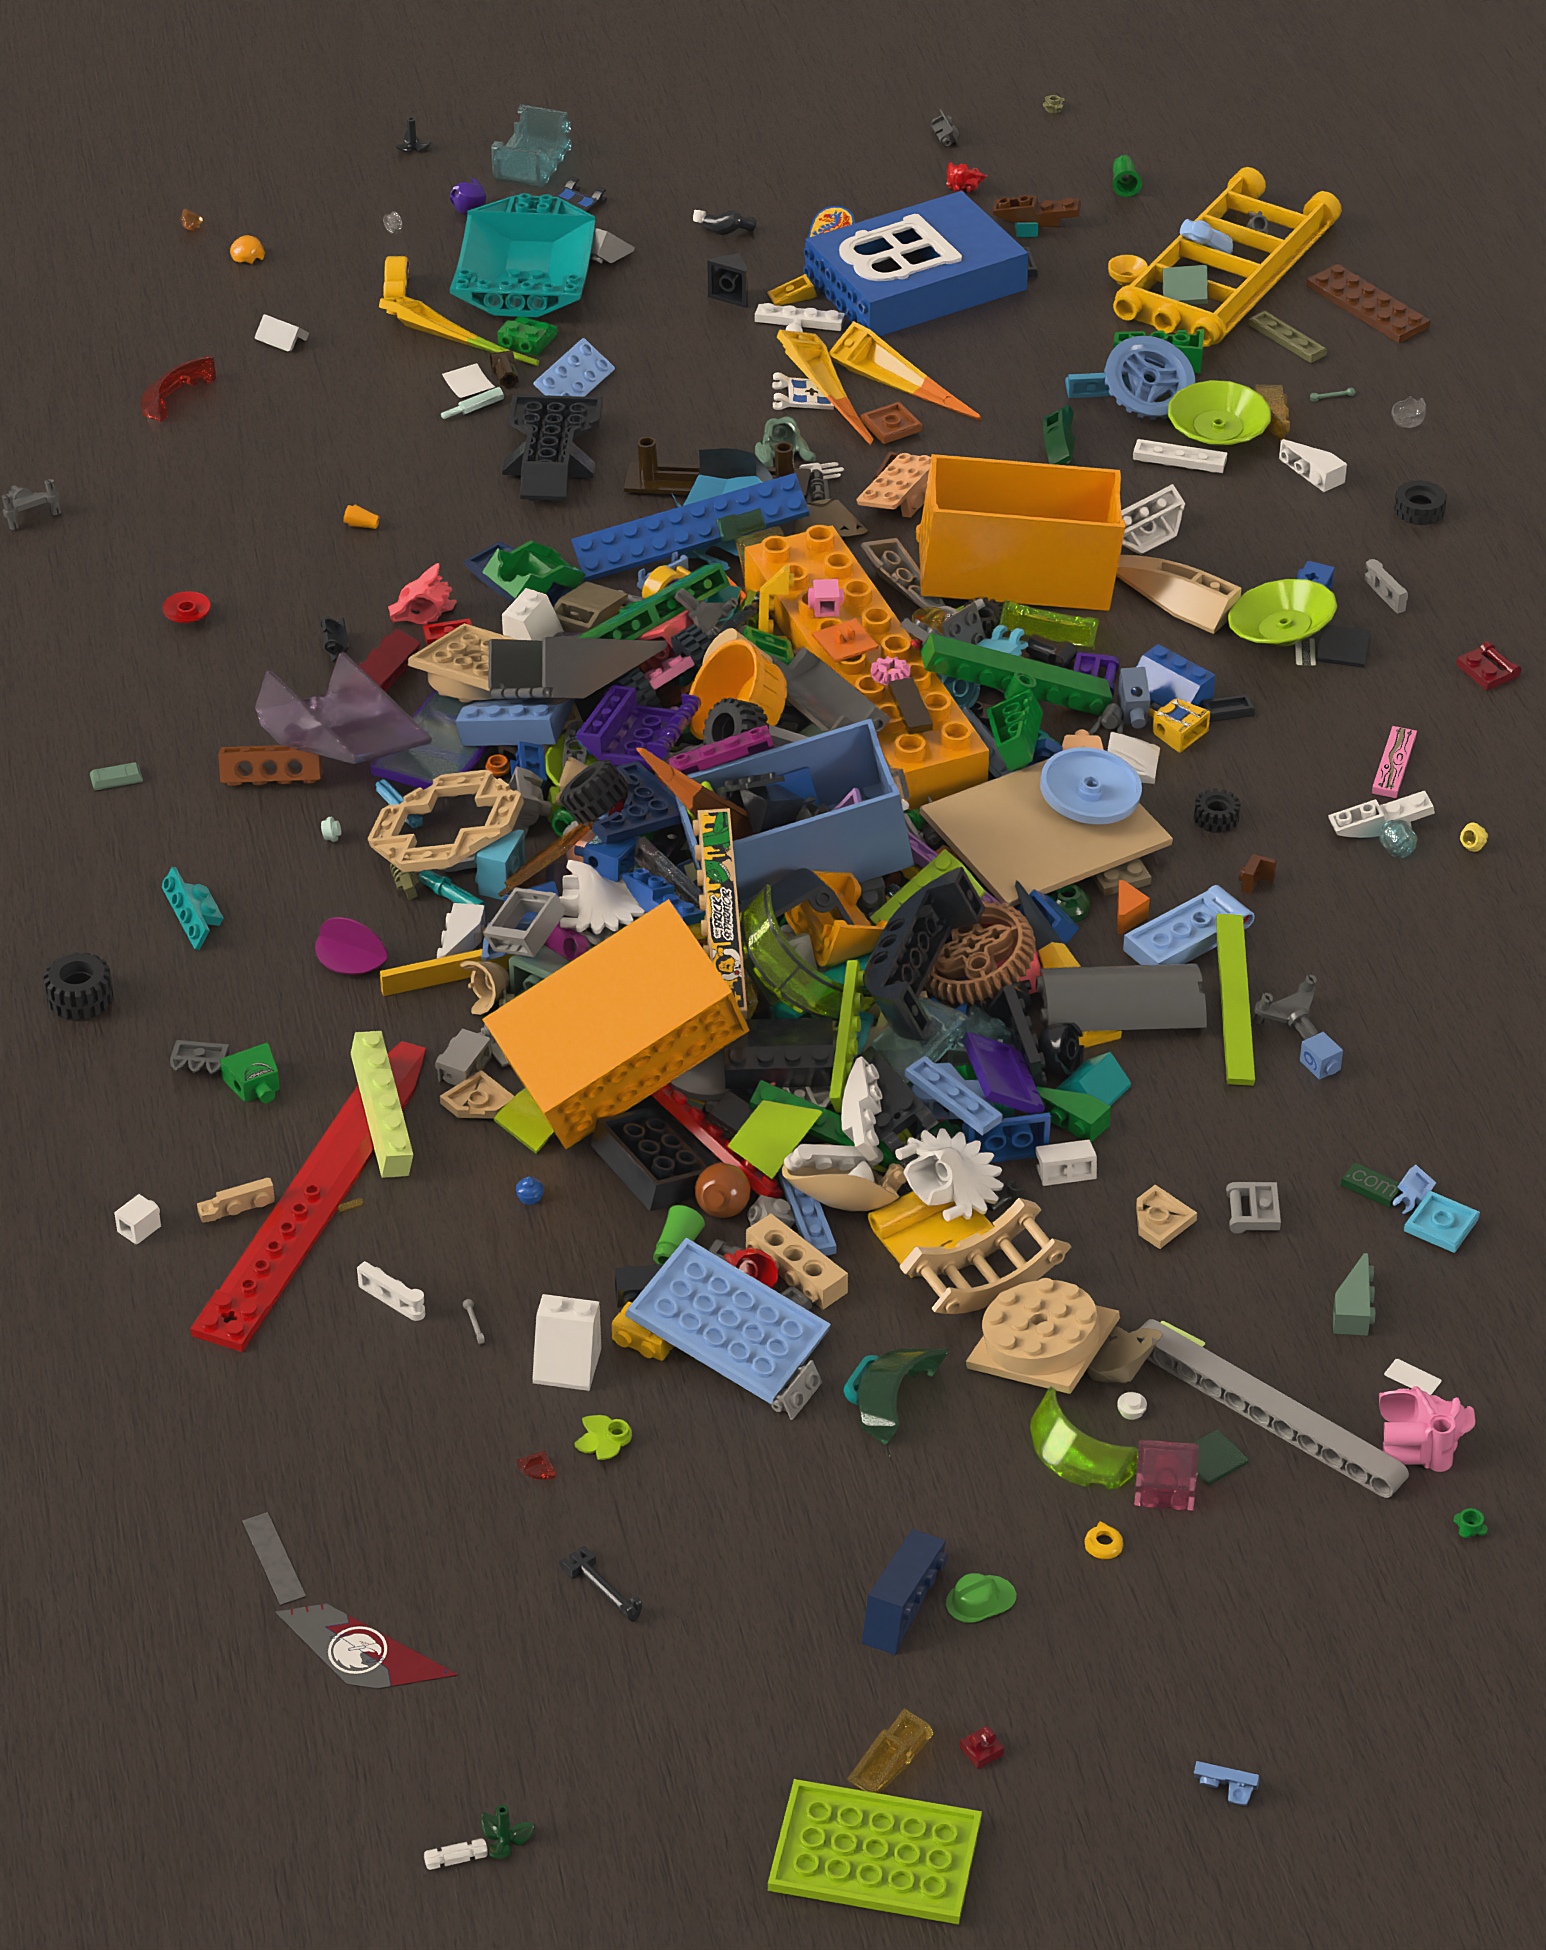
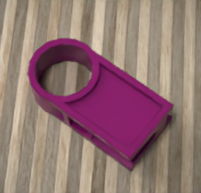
M560 921L543 944L568 961H573L588 951L586 938L571 928H561ZM574 941H575L576 947H577V952H576V954H575L574 949H573V943H574Z

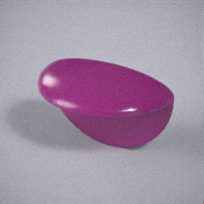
M334 917L326 920L320 927V935L315 945L316 955L325 967L334 972L345 975L365 974L376 970L388 959L386 946L380 937L369 927L356 920Z

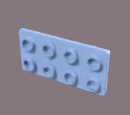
M582 338L536 379L533 384L544 395L585 397L612 373L615 367L585 338Z

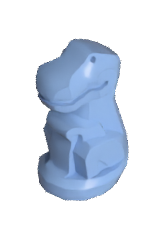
M1186 219L1182 223L1180 234L1194 243L1228 254L1233 252L1232 238L1213 229L1207 222Z

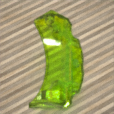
M1005 600L999 625L1006 626L1007 631L1010 632L1016 628L1023 629L1024 635L1030 637L1036 634L1054 642L1068 641L1073 645L1093 648L1100 621L1097 618L1075 617L1031 608L1027 605H1018L1014 601Z
M1049 1387L1030 1423V1432L1034 1441L1033 1447L1044 1464L1057 1472L1059 1476L1087 1487L1090 1483L1104 1484L1107 1489L1119 1488L1135 1475L1138 1470L1139 1450L1136 1447H1123L1104 1443L1079 1431L1066 1419L1062 1409L1059 1408L1056 1400V1389Z

